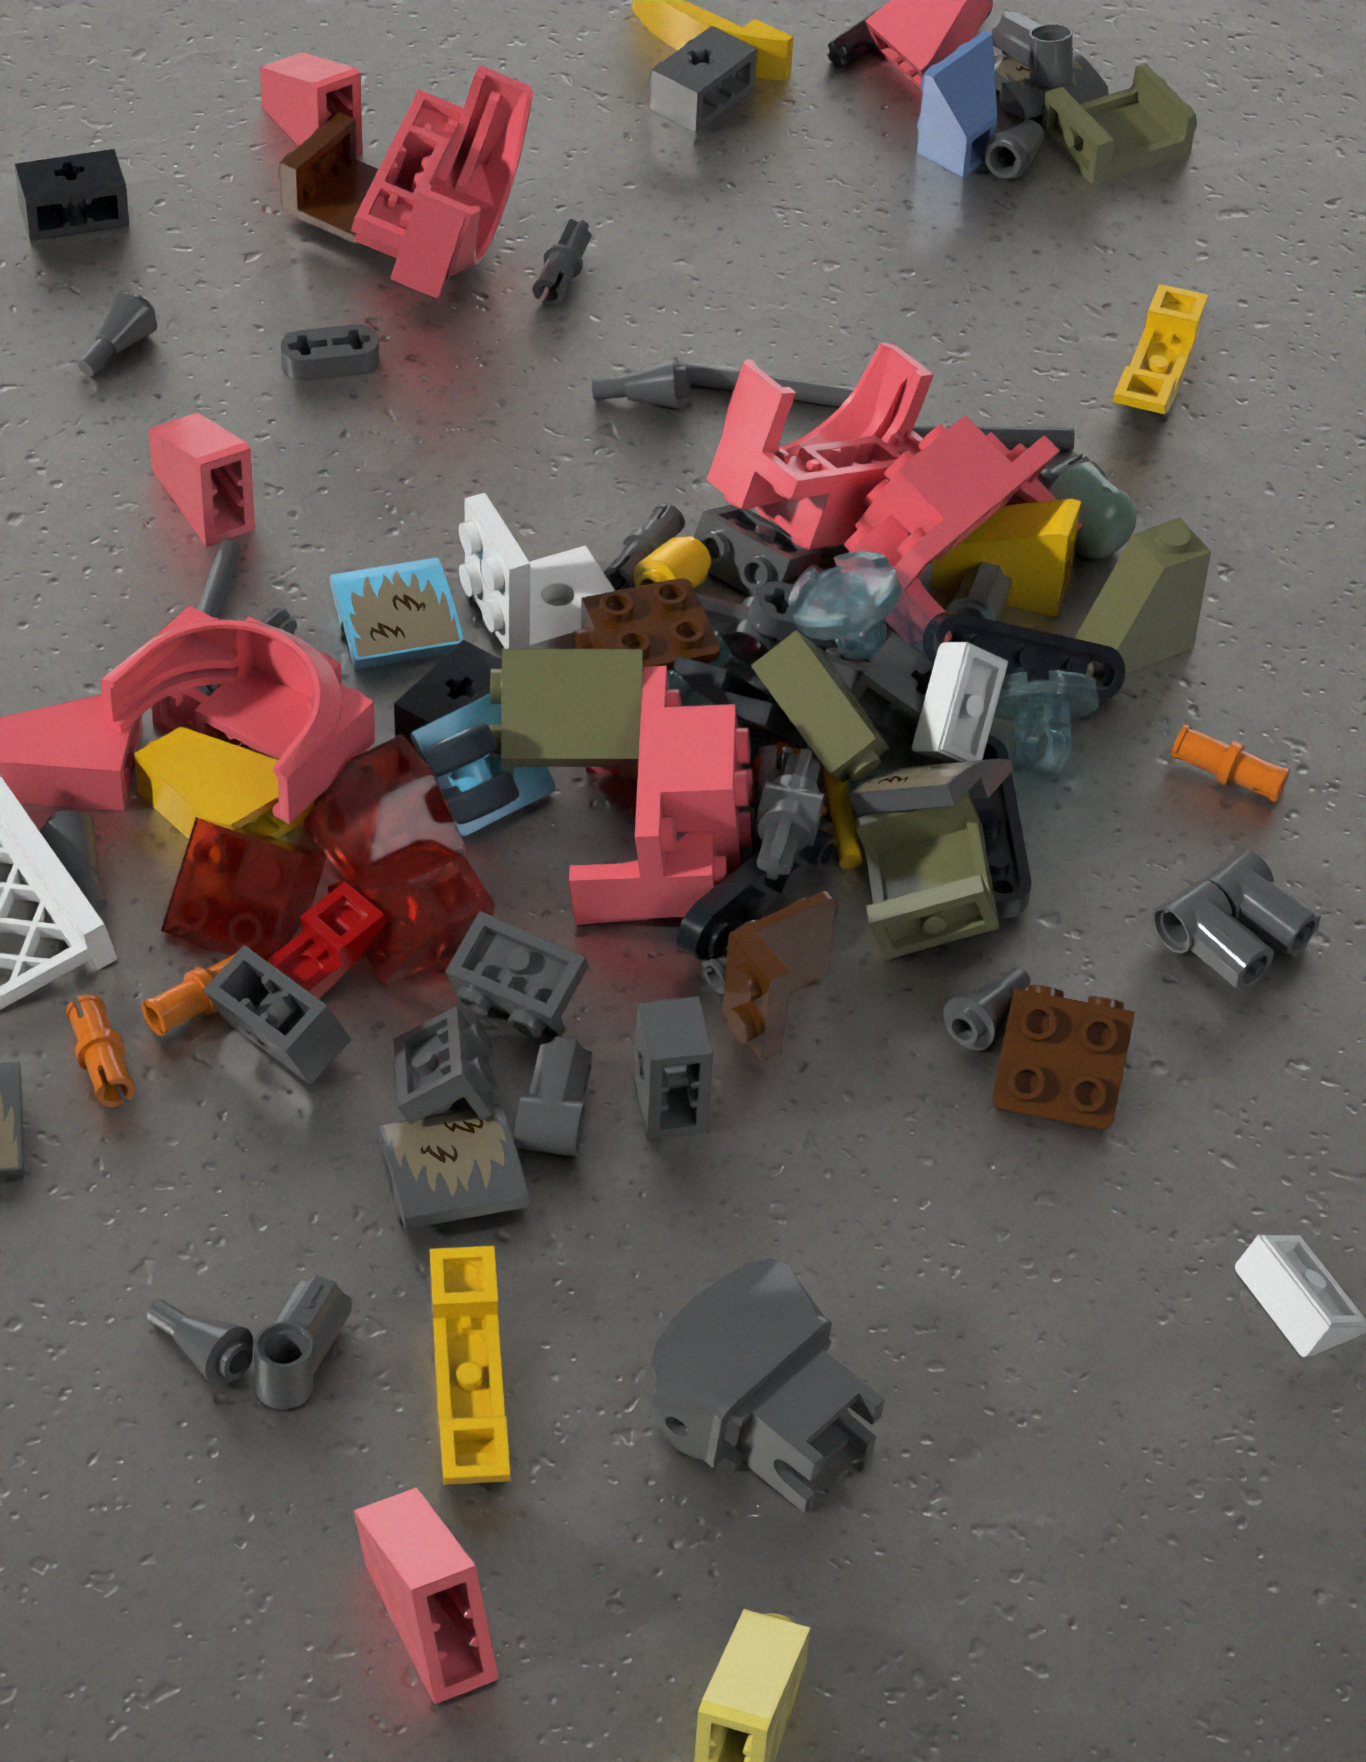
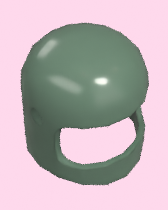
M1088 461L1070 468L1056 479L1048 489L1057 500L1071 498L1081 501L1079 522L1082 526L1077 531L1074 549L1077 555L1091 560L1106 558L1122 548L1131 537L1137 520L1135 506L1126 492L1116 488L1107 480L1104 471L1095 462Z

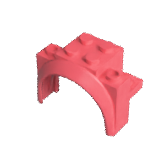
M479 65L473 77L464 108L420 89L417 90L355 216L351 229L352 232L356 233L355 242L397 258L391 280L438 299L450 275L459 274L482 261L495 236L515 179L533 99L532 86Z
M880 343L858 384L844 403L813 431L794 442L779 447L782 431L796 392L790 387H782L755 365L754 360L747 359L742 364L730 399L723 434L707 481L721 491L726 501L731 505L741 509H753L756 507L757 512L761 516L774 521L791 535V539L796 545L804 549L819 550L824 547L845 544L858 530L855 525L868 509L863 503L864 498L884 479L890 481L884 475L888 467L907 450L912 455L922 451L918 445L924 438L913 431L934 374L895 344Z
M966 415L949 429L940 423L919 443L918 447L922 451L912 455L907 450L899 456L884 472V475L890 481L884 479L864 498L863 503L868 509L855 525L858 530L845 542L844 546L849 550V553L836 570L873 607L888 626L909 644L923 641V634L930 620L936 615L946 612L927 592L918 578L925 572L926 566L933 559L937 562L940 561L1003 506L1057 500L1037 479L1060 451L1045 435L1028 449L1020 443L1010 451L992 432L986 436ZM1078 522V529H1077V531H1078V530L1080 529V527L1082 526V524H1081L1080 522ZM950 631L946 633L944 642L952 640Z
M189 605L150 641L101 679L105 725L119 733L127 729L151 707L153 726L167 734L182 726L278 759L277 763L273 766V772L278 777L279 802L273 806V816L288 824L295 820L314 800L315 813L335 823L348 810L347 769L375 743L374 701L367 698L360 691L342 685L341 663L334 660L328 654L317 651L299 637L282 629L266 625L251 616L245 620L219 619L211 617ZM221 685L210 696L202 693L197 688L199 686Z
M667 666L643 667L635 843L638 860L614 864L570 865L569 886L576 925L685 917L689 909L700 898L729 876L730 871H735L742 865V847H753L752 812H743L744 806L754 804L753 769H742V763H750L749 729L738 728L735 704L681 706L680 690L669 689ZM585 767L588 772L619 775V767ZM676 833H686L676 842Z

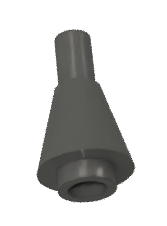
M117 294L95 338V343L77 361L79 369L86 375L93 376L111 356H115L157 330L155 310L150 302L138 294Z
M675 356L629 372L623 377L592 379L594 400L627 397L628 400L680 409L682 398H690L689 370L687 366L679 367L678 359Z
M74 810L57 812L47 819L45 825L40 829V833L97 913L106 907L107 901L97 878L98 867L94 819L87 813Z
M1016 967L997 983L989 984L950 999L944 1006L943 1020L951 1037L960 1045L971 1050H984L992 1044L1010 1009L1014 988L1025 990L1029 987L1031 981L1028 973L1022 968Z
M163 1299L156 1300L148 1309L147 1320L174 1337L177 1345L211 1385L217 1387L227 1385L232 1380L240 1378L248 1370L253 1359V1336L249 1329L193 1314L187 1315Z

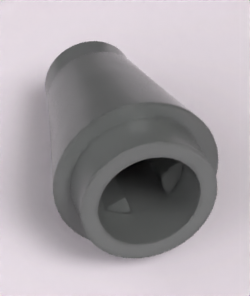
M1025 120L1018 125L993 135L987 142L985 161L989 170L1000 178H1017L1022 176L1028 170L1035 154L1044 141L1042 127L1035 121Z

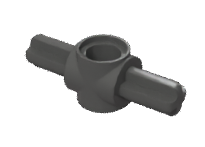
M801 749L800 754L789 755L783 775L776 778L773 782L766 781L755 825V833H758L763 841L757 858V867L766 871V877L771 880H777L779 874H790L797 851L802 850L807 845L813 846L816 838L825 794L820 793L816 786L822 764L820 760L812 757V751L809 749Z

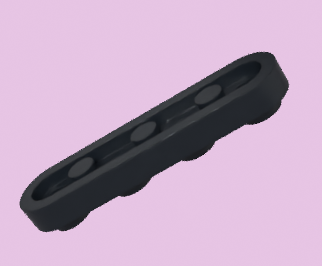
M951 611L942 612L933 617L927 624L923 634V649L927 658L933 664L940 644L944 642L946 633L950 631L952 634L951 642H968L1007 660L1008 665L1003 680L1005 682L1094 701H1105L1118 693L1125 679V663L1122 656L1114 648L1102 644ZM1092 662L1093 674L1087 679L1088 665Z
M989 735L982 760L999 758L1009 760L1005 745L997 738ZM1011 772L989 798L972 799L982 823L998 918H1009L1023 912L1029 903L1032 884Z
M821 816L813 846L807 845L802 850L797 851L790 874H779L777 880L767 878V872L757 867L759 850L689 909L677 933V947L698 960H704L712 954L716 956L722 953L728 946L730 932L737 930L748 921L761 919L768 907L780 897L790 896L797 889L801 880L816 867L822 869L830 862L838 845V840L834 837V823Z

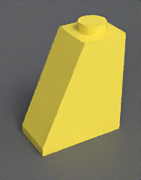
M743 1609L698 1710L694 1762L775 1761L806 1667L810 1627L796 1624L790 1618L781 1614H760Z

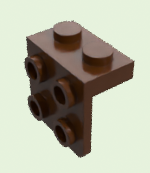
M340 112L337 113L326 124L317 128L294 151L285 155L280 162L278 175L281 183V205L283 212L350 242L363 245L354 241L356 233L352 232L351 229L355 216L378 169L357 160L356 120Z
M678 578L582 597L581 629L574 631L575 649H643V667L667 666V671L675 670L673 666L677 656L702 663L713 662L719 658V642L692 583L687 579Z
M822 891L809 898H800L782 910L759 920L748 921L737 930L729 933L722 1015L727 1019L734 1037L741 1043L746 1042L761 1061L782 1052L788 994L823 978L829 971L837 901L828 891Z
M1029 985L1028 991L1014 988L993 1091L994 1106L1004 1112L1101 1131L1109 1129L1115 1118L1135 1011L1125 1010L1124 1003L1105 997L1090 996L1088 997V1002L1064 998V991L1043 985Z

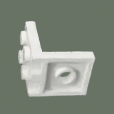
M486 493L464 498L465 522L459 524V537L465 551V564L459 566V576L467 601L469 603L476 602L482 612V625L490 638L498 637L504 649L575 648L574 631L581 629L582 597L615 591L586 545L529 562ZM561 599L569 602V604L553 606L546 602Z

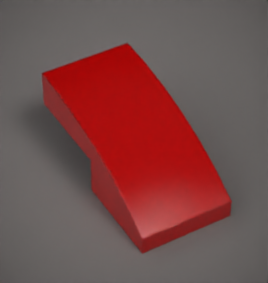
M343 882L300 916L303 932L266 961L320 999L352 967L371 944L386 922L385 914L348 883Z

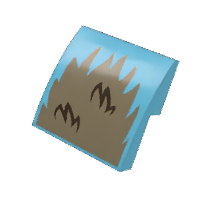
M438 557L330 575L329 580L340 627L345 630L354 670L445 655L464 640L453 597Z

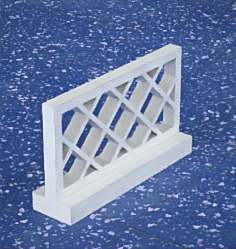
M0 776V863L13 865L7 882H0V934L8 933L26 936L19 955L0 953V968L13 970L10 980L0 986L1 1010L87 961H90L96 971L118 959L105 924ZM22 879L26 885L20 884ZM14 899L39 903L33 921L7 918ZM48 917L50 918L52 923H47ZM40 938L65 940L70 947L50 959L33 957Z

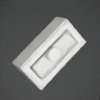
M943 642L940 644L913 740L912 750L924 756L948 763L982 760L1008 661L968 642Z
M1257 1235L1236 1262L1235 1270L1300 1356H1315L1366 1333V1319L1300 1235Z

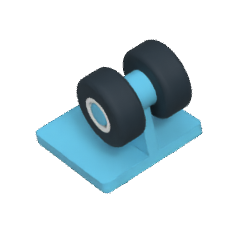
M490 694L411 733L413 744L449 821L459 837L467 836L546 796L556 788L547 767H515L514 777H512L510 772H502L501 759H490V753L497 748L496 740L490 730V724H501V704H491Z

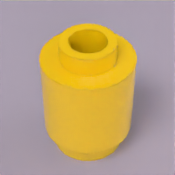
M673 537L636 565L633 573L635 587L684 578L689 580L695 589L707 577L711 566L710 554L705 545L694 537Z

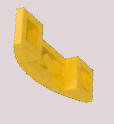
M632 0V10L643 25L656 37L677 51L689 40L694 39L710 26H713L757 48L756 78L787 80L791 76L794 36L755 18L742 27L685 0Z
M1164 284L1158 285L1148 309L1145 329L1130 366H1125L1114 393L1113 403L1166 414L1169 411L1190 361L1206 309L1208 294Z
M495 1246L430 1249L433 1335L443 1485L510 1481L507 1418L504 1406L498 1320Z

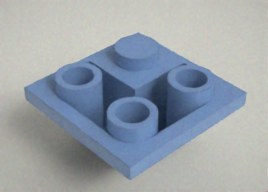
M986 30L969 42L960 45L955 52L938 64L932 65L924 73L921 81L923 93L921 114L917 122V130L919 131L917 153L962 178L985 162L987 142L995 135L997 104L993 34Z

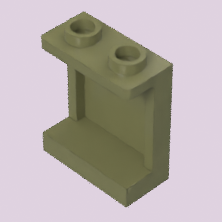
M1146 63L1135 67L1133 85L1129 89L1081 104L1063 87L1046 91L1041 127L1044 135L1092 185L1191 154L1194 131L1197 127V117L1192 107L1186 104L1167 85L1163 78H1160Z
M502 649V669H491L490 673L491 704H501V724H490V730L497 743V748L490 753V759H501L502 772L508 771L512 777H514L515 767H619V779H638L643 649Z
M969 792L955 806L873 813L855 820L856 831L866 852L873 904L866 906L868 922L886 960L1000 928L982 823Z

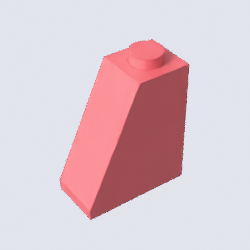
M890 0L866 19L865 22L877 51L921 89L924 73L932 65L938 64L955 52L960 45L969 42L976 36L992 9L993 3L992 0Z
M304 52L260 67L262 108L298 146L307 140L317 128L322 127L340 112L356 120V155L363 154L361 73L355 67Z
M198 412L148 428L151 469L205 547L255 530L251 448L244 440Z
M102 694L0 717V776L20 804L124 812L135 767L134 753L139 749L143 731L142 715L122 733H119L105 725Z
M415 1487L354 1510L365 1566L432 1701L438 1704L499 1680L476 1565L418 1488Z

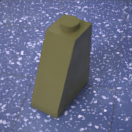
M1180 517L1133 534L1077 632L1075 639L1110 646L1117 650L1125 663V675L1194 649L1211 551ZM1091 662L1088 665V669L1093 673L1094 668Z
M796 630L751 665L830 775L842 783L850 778L852 781H857L870 774L880 764L881 760L878 756L889 749L888 745L832 661L821 648Z

